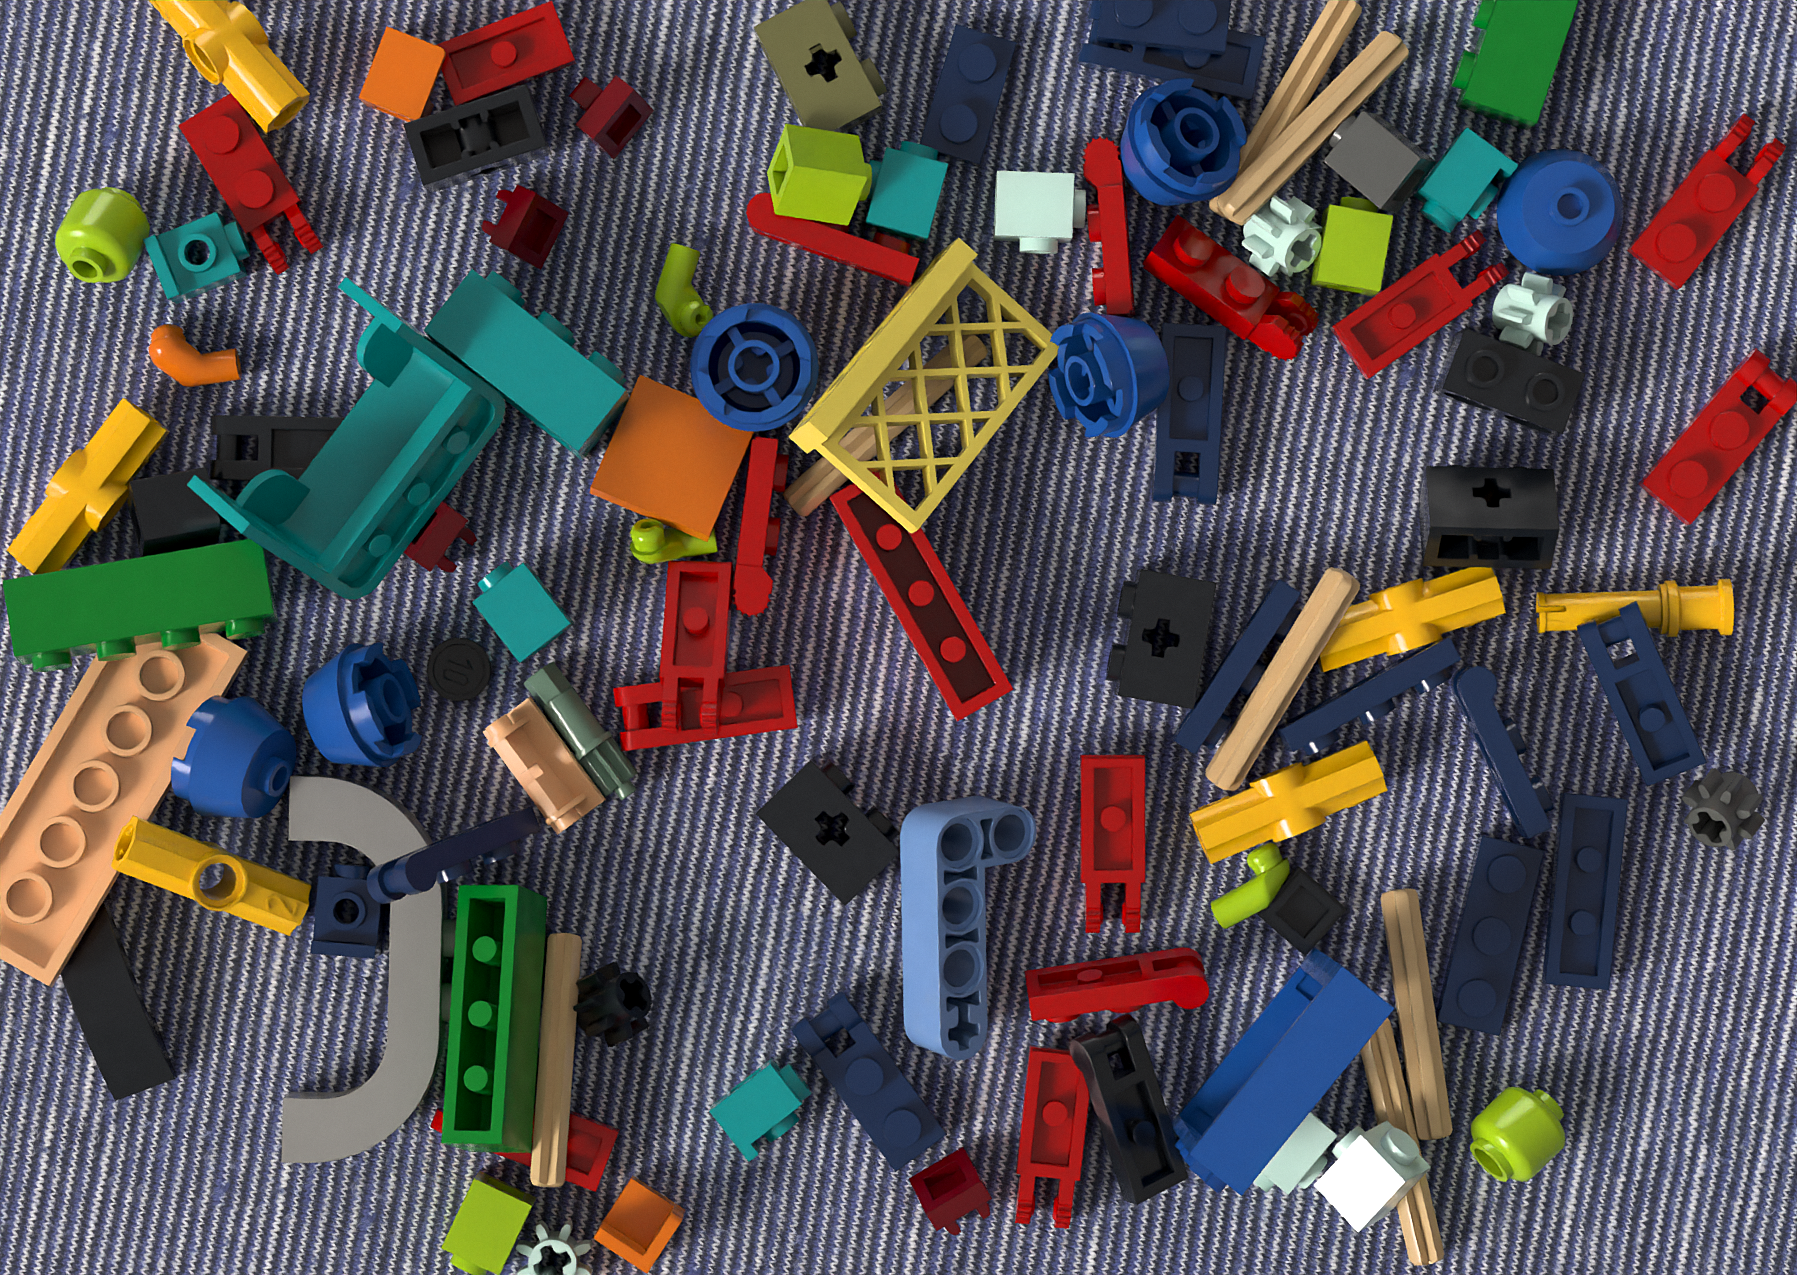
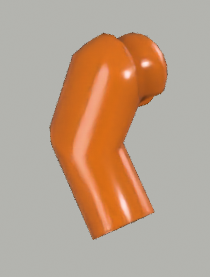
M174 324L160 325L151 334V344L148 350L152 362L185 387H196L242 379L241 364L236 348L201 354L186 341L183 329Z

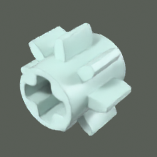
M1277 196L1272 197L1271 201H1268L1244 224L1243 234L1245 239L1242 241V246L1252 252L1249 262L1270 277L1277 270H1280L1289 277L1292 276L1293 272H1300L1309 267L1316 259L1321 248L1320 233L1322 232V227L1312 221L1316 211L1295 196L1287 203Z
M1525 272L1522 286L1514 283L1505 285L1498 293L1492 311L1494 325L1496 328L1503 330L1499 338L1500 342L1513 345V347L1537 356L1541 355L1543 343L1559 344L1568 334L1573 319L1572 304L1568 299L1563 298L1566 291L1565 286L1553 283L1552 278L1531 272Z
M541 1220L536 1225V1234L539 1238L536 1244L527 1240H520L517 1244L516 1250L523 1255L529 1256L528 1264L520 1268L516 1275H591L593 1269L586 1264L580 1263V1255L587 1253L593 1243L591 1240H583L577 1243L570 1236L573 1221L568 1220L563 1225L561 1232H550L547 1224ZM551 1245L556 1253L567 1251L570 1257L566 1260L563 1273L558 1274L553 1265L542 1267L539 1263L546 1252V1246Z

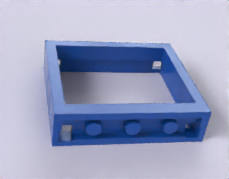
M1314 947L1171 1122L1173 1129L1180 1138L1175 1147L1180 1150L1179 1153L1185 1158L1184 1161L1190 1166L1189 1169L1217 1193L1220 1194L1228 1185L1242 1196L1394 1008L1342 965Z

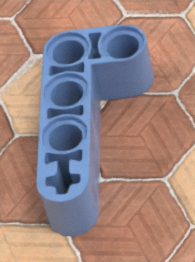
M970 796L915 807L906 815L901 825L900 864L905 1032L912 1043L954 1060H966L973 1057L982 1048L986 1039L988 1019L985 868L1017 862L1031 851L1036 840V823L1031 813L1021 806L986 796Z

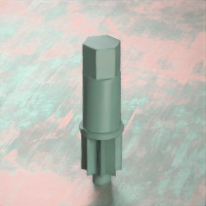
M554 661L529 677L524 682L525 687L572 749L575 758L604 797L615 791L622 801L634 793L637 789L630 779L638 773L612 738L611 732L604 730Z

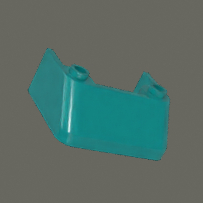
M345 277L338 288L375 317L361 335L356 352L359 365L373 376L375 380L298 480L283 470H267L255 476L236 500L196 475L192 477L187 486L247 538L345 599H358L371 593L381 583L440 503L497 431L504 418L505 401L502 395L482 378L394 311Z

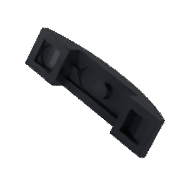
M108 893L60 975L97 1066L114 1100L117 1101L174 1080L177 1076L156 1019H150L107 903V900L111 899Z

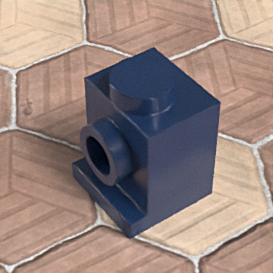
M334 863L333 874L324 873L318 876L314 933L310 954L375 959L382 954L386 903L377 902L368 892L367 876L370 870L373 869V866ZM341 899H351L358 905L359 915L354 922H344L338 917L336 907Z

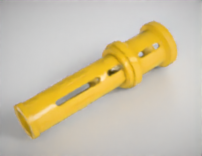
M1719 579L1716 585L1678 586L1675 580L1664 581V584H1658L1657 590L1553 594L1537 592L1536 613H1539V618L1536 619L1538 633L1577 630V625L1594 618L1597 624L1620 615L1618 608L1635 601L1638 602L1648 628H1658L1659 634H1665L1666 637H1677L1680 630L1718 629L1720 635H1732L1734 597L1730 579Z

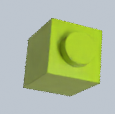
M785 124L767 171L774 212L776 215L848 226L858 201L864 202L867 199L872 183V168L869 163L864 161L859 136Z
M1341 197L1340 206L1330 204L1323 210L1321 248L1314 260L1310 286L1371 297L1379 293L1393 215L1378 213L1379 207L1370 200L1362 198Z
M479 1171L472 1181L441 1249L452 1253L453 1256L450 1262L469 1274L486 1275L487 1271L500 1275L537 1197Z

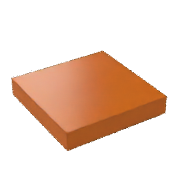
M639 375L591 484L590 494L648 518L656 519L662 524L708 542L755 432L738 430L727 426L714 418L704 408L699 399Z

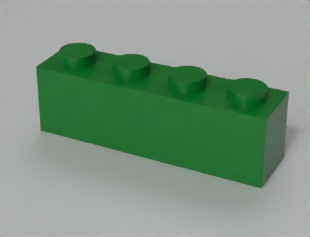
M1479 0L1472 21V26L1481 29L1474 53L1463 50L1451 83L1452 87L1461 89L1456 106L1524 130H1529L1537 124L1579 0Z
M251 539L2 580L14 657L22 665L32 664L34 672L65 669L72 666L71 657L97 653L98 661L130 658L137 655L136 646L156 642L162 643L163 650L190 648L201 644L200 635L226 631L227 639L254 637L265 633L264 624L278 622L267 550Z
M459 885L441 1143L470 1152H532L548 898L520 885Z

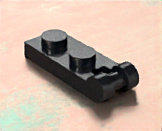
M212 415L210 417V435L217 436L216 460H210L209 480L251 481L258 474L271 469L283 470L298 480L345 418ZM242 436H259L258 461L242 460Z
M1122 1014L1106 1024L1105 1031L1097 1035L1087 1032L1071 1040L1070 1053L1074 1063L1083 1073L1124 1201L1138 1205L1188 1179L1182 1156L1179 1153L1180 1150L1175 1147L1177 1140L1150 1055L1136 1020L1129 1014ZM1118 1053L1123 1067L1112 1072L1108 1058Z

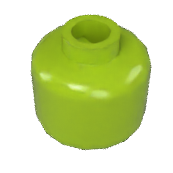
M113 187L91 189L81 192L72 202L56 232L55 247L61 260L78 279L88 283H113L124 280L134 269L145 247L143 239L149 237L150 225L140 203L126 191Z
M1508 1087L1472 1121L1471 1135L1474 1142L1470 1145V1150L1478 1163L1499 1181L1506 1182L1511 1178L1516 1181L1527 1182L1565 1146V1132L1560 1123L1564 1113L1558 1103L1543 1090L1536 1089L1531 1093L1520 1087Z

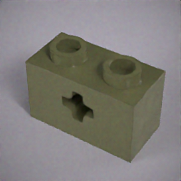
M804 0L754 26L755 36L803 127L844 133L882 113V104L878 96L886 93L887 89L870 57L862 62H859L848 40L857 36V32L840 1L830 6L827 0ZM819 52L822 53L826 60H833L837 57L840 61L834 66L835 79L828 83L821 74H816L812 77L808 74L813 69L812 56Z

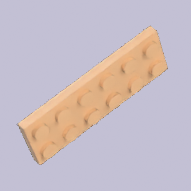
M216 633L200 635V645L185 649L163 650L162 643L156 642L136 646L137 655L130 658L98 661L96 654L0 815V959L49 987H53L120 874L119 871L111 867L114 856V845L122 827L130 821L133 815L151 822L172 786L171 767L173 757L185 760L189 743L196 729L186 726L188 720L196 709L214 695L225 697L249 656L248 651Z

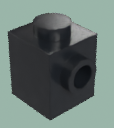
M206 467L130 481L127 504L140 557L218 544L221 525L229 524V522L187 486L194 475L210 484ZM221 486L215 487L216 489L224 493Z

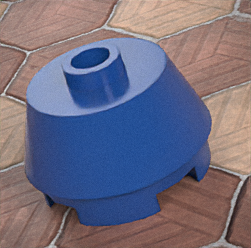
M1190 78L1172 79L1144 91L1135 100L1119 144V153H1121L1119 160H1121L1122 172L1128 183L1148 201L1163 206L1204 201L1224 193L1237 176L1240 164V148L1247 143L1244 124L1233 104L1225 96L1216 101L1205 91L1191 87L1195 80Z
M1570 149L1541 151L1520 162L1512 175L1504 181L1498 196L1496 209L1500 235L1512 255L1530 269L1553 276L1581 273L1603 260L1618 240L1624 216L1621 193L1609 171L1589 155Z
M747 303L724 310L710 320L702 329L692 350L690 373L699 401L714 418L738 430L758 432L771 430L788 423L805 408L816 388L819 361L815 344L809 332L798 319L785 310L772 305Z
M1086 312L1078 315L1072 323L1060 326L1053 333L1050 342L1055 343L1059 348L1057 352L1058 368L1047 370L1051 393L1062 417L1065 420L1076 417L1086 428L1084 436L1096 437L1103 435L1110 438L1122 436L1164 402L1170 380L1168 360L1159 337L1146 322L1137 318Z
M382 642L367 646L359 643L348 645L310 675L304 684L302 706L309 734L321 754L333 763L390 767L401 756L413 753L420 745L422 735L412 732L411 709L421 706V699L415 680L402 658L390 661L383 653L384 643Z
M219 695L210 697L196 709L186 726L194 728L196 731L189 743L185 760L173 757L171 767L173 791L177 797L190 802L193 810L202 817L260 818L277 805L290 783V776L293 775L296 762L295 739L280 722L252 697L242 696L236 699H226Z

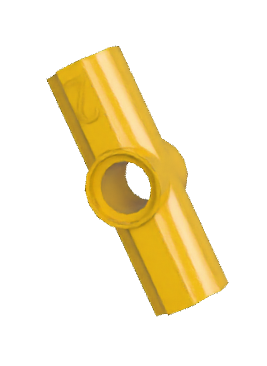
M148 0L183 38L182 43L185 52L199 73L212 84L218 85L222 82L266 133L284 127L309 102L310 93L269 48V41L261 24L252 12L240 2L233 1L229 3L227 0Z
M122 398L83 450L81 448L76 450L58 469L45 490V494L48 497L35 514L25 523L21 532L13 539L7 551L19 563L36 575L65 570L93 532H100L118 513L128 498L130 481H133L140 470L149 462V458L164 442L170 431L142 408L127 398Z
M1468 567L1425 582L1423 578H1419L1368 595L1369 600L1349 606L1319 655L1317 662L1321 672H1326L1386 652L1387 656L1418 648L1442 639L1441 634L1496 618V616L1506 613L1497 577L1492 568Z
M1363 740L1303 765V762H1297L1268 773L1250 782V788L1198 807L1197 810L1190 812L1189 816L1208 862L1213 864L1270 839H1273V842H1279L1306 832L1326 822V816L1358 805L1372 797H1377L1378 794L1388 791L1375 754L1370 748L1368 741Z
M134 815L122 827L114 845V856L111 867L114 870L193 899L208 910L224 911L288 936L291 935L297 926L301 925L309 907L311 885L308 882L230 853L217 843L196 840ZM223 863L224 874L220 882L212 888L200 889V876L205 868L211 864Z

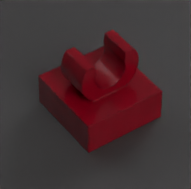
M617 75L604 90L587 77H584L569 95L585 112L576 123V126L612 159L618 156L654 111L631 86Z
M518 184L514 192L499 190L496 198L506 203L507 206L497 225L484 220L481 225L482 230L491 236L489 240L491 244L541 270L569 212Z
M443 500L404 553L429 572L437 565L441 570L453 573L458 566L445 556V551L455 538H461L472 546L477 541V538L465 526L468 520Z
M964 1147L909 1178L927 1217L936 1231L945 1227L950 1234L958 1235L961 1233V1230L956 1220L974 1209H977L983 1219L990 1216V1207L987 1201L991 1200L992 1197Z

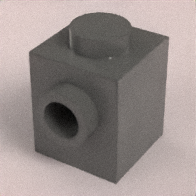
M1364 110L1358 117L1351 115L1340 124L1329 141V145L1333 149L1323 161L1377 207L1396 213L1437 163L1383 117Z

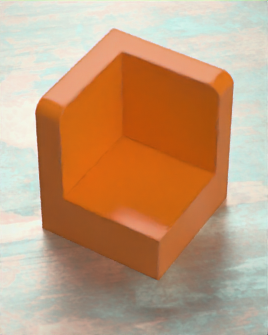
M387 26L359 99L370 108L406 122L431 115L434 104L429 98L446 58V52L439 46Z
M632 1175L599 1225L594 1239L647 1274L682 1222L685 1209Z

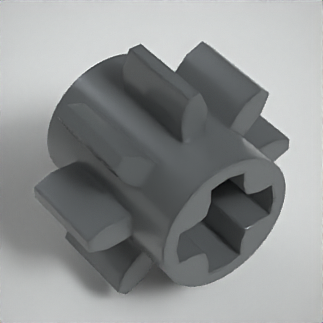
M1712 768L1702 781L1695 780L1683 795L1682 800L1692 807L1683 821L1685 824H1688L1694 837L1703 844L1711 847L1726 845L1733 851L1744 838L1752 839L1764 823L1765 819L1755 812V809L1764 798L1761 794H1758L1755 785L1744 775L1736 772L1720 774L1716 768Z

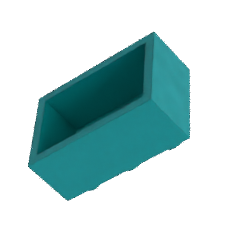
M471 269L423 331L429 339L496 389L506 402L583 461L626 407L629 397L627 390L622 387L627 381L624 378L625 374L595 350L586 359L572 348L576 342L573 338L574 334L543 310L538 318L535 319L522 308L526 302L521 297L523 294L498 273L492 270L484 279Z

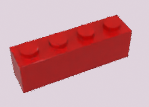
M872 472L880 480L879 472ZM894 481L895 494L907 504ZM854 483L831 495L829 499L955 720L958 722L1012 691L1011 684L922 528L920 527L911 534Z

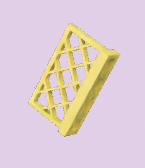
M957 238L935 256L788 436L807 454L816 449L911 534L922 526L1057 356L1059 348L1055 343L1050 342L1053 335L972 263L978 254L960 238ZM966 285L971 287L986 301L988 323L960 324L957 296ZM945 312L946 324H935ZM1001 315L1009 322H1002ZM1004 333H1022L1041 350L1030 365H1007ZM990 334L994 367L966 368L962 335ZM948 335L952 368L923 369L920 348L922 339L925 336ZM908 358L910 370H898ZM1009 377H1020L1013 387L1010 388ZM953 379L957 412L929 414L925 380ZM967 379H996L999 404L993 411L971 412ZM911 381L915 414L886 415L883 388L888 382ZM871 404L872 416H861ZM984 422L974 434L973 423ZM959 423L962 451L957 457L934 458L930 425ZM916 425L921 459L891 460L887 426ZM874 427L878 461L859 462L839 442L850 428ZM947 468L937 481L936 469ZM922 470L925 497L915 510L895 494L893 471ZM871 472H879L880 480Z

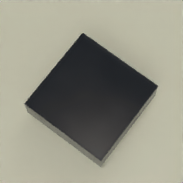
M1297 866L1287 877L1272 903L1256 914L1306 957L1347 908L1303 869Z

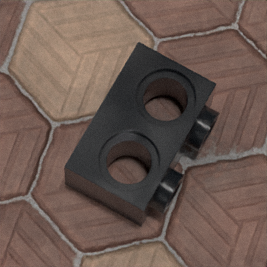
M1465 328L1454 334L1432 393L1551 438L1563 434L1585 373Z

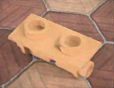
M531 696L509 713L494 721L483 731V734L489 741V746L491 748L494 747L543 814L546 824L548 826L551 825L557 835L606 800Z

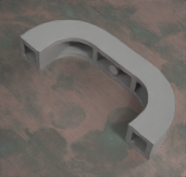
M296 774L290 776L288 839L290 841H329L346 844L365 854L376 866L433 843L423 825L403 804L370 784L334 775ZM436 880L430 890L416 895L406 894L402 899L390 903L388 1032L383 1059L373 1076L355 1088L340 1092L291 1091L283 1098L281 1163L329 1162L359 1154L383 1141L397 1130L417 1109L428 1093L441 1062L444 1048L445 1021H450L452 983H446L447 957L454 958L456 919H448L446 882L438 884Z

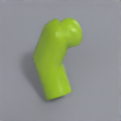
M671 243L655 291V301L672 329L684 337L692 338L699 336L702 329L714 318L710 306L704 304L691 284L701 252L683 245Z
M653 518L637 521L630 531L632 539L629 546L634 557L644 564H655L718 552L715 527L708 542L672 527L664 529L663 524Z
M1267 842L1247 855V864L1255 873L1248 882L1211 901L1212 912L1222 928L1228 929L1267 908L1290 874L1288 857L1282 858L1280 850L1275 843Z

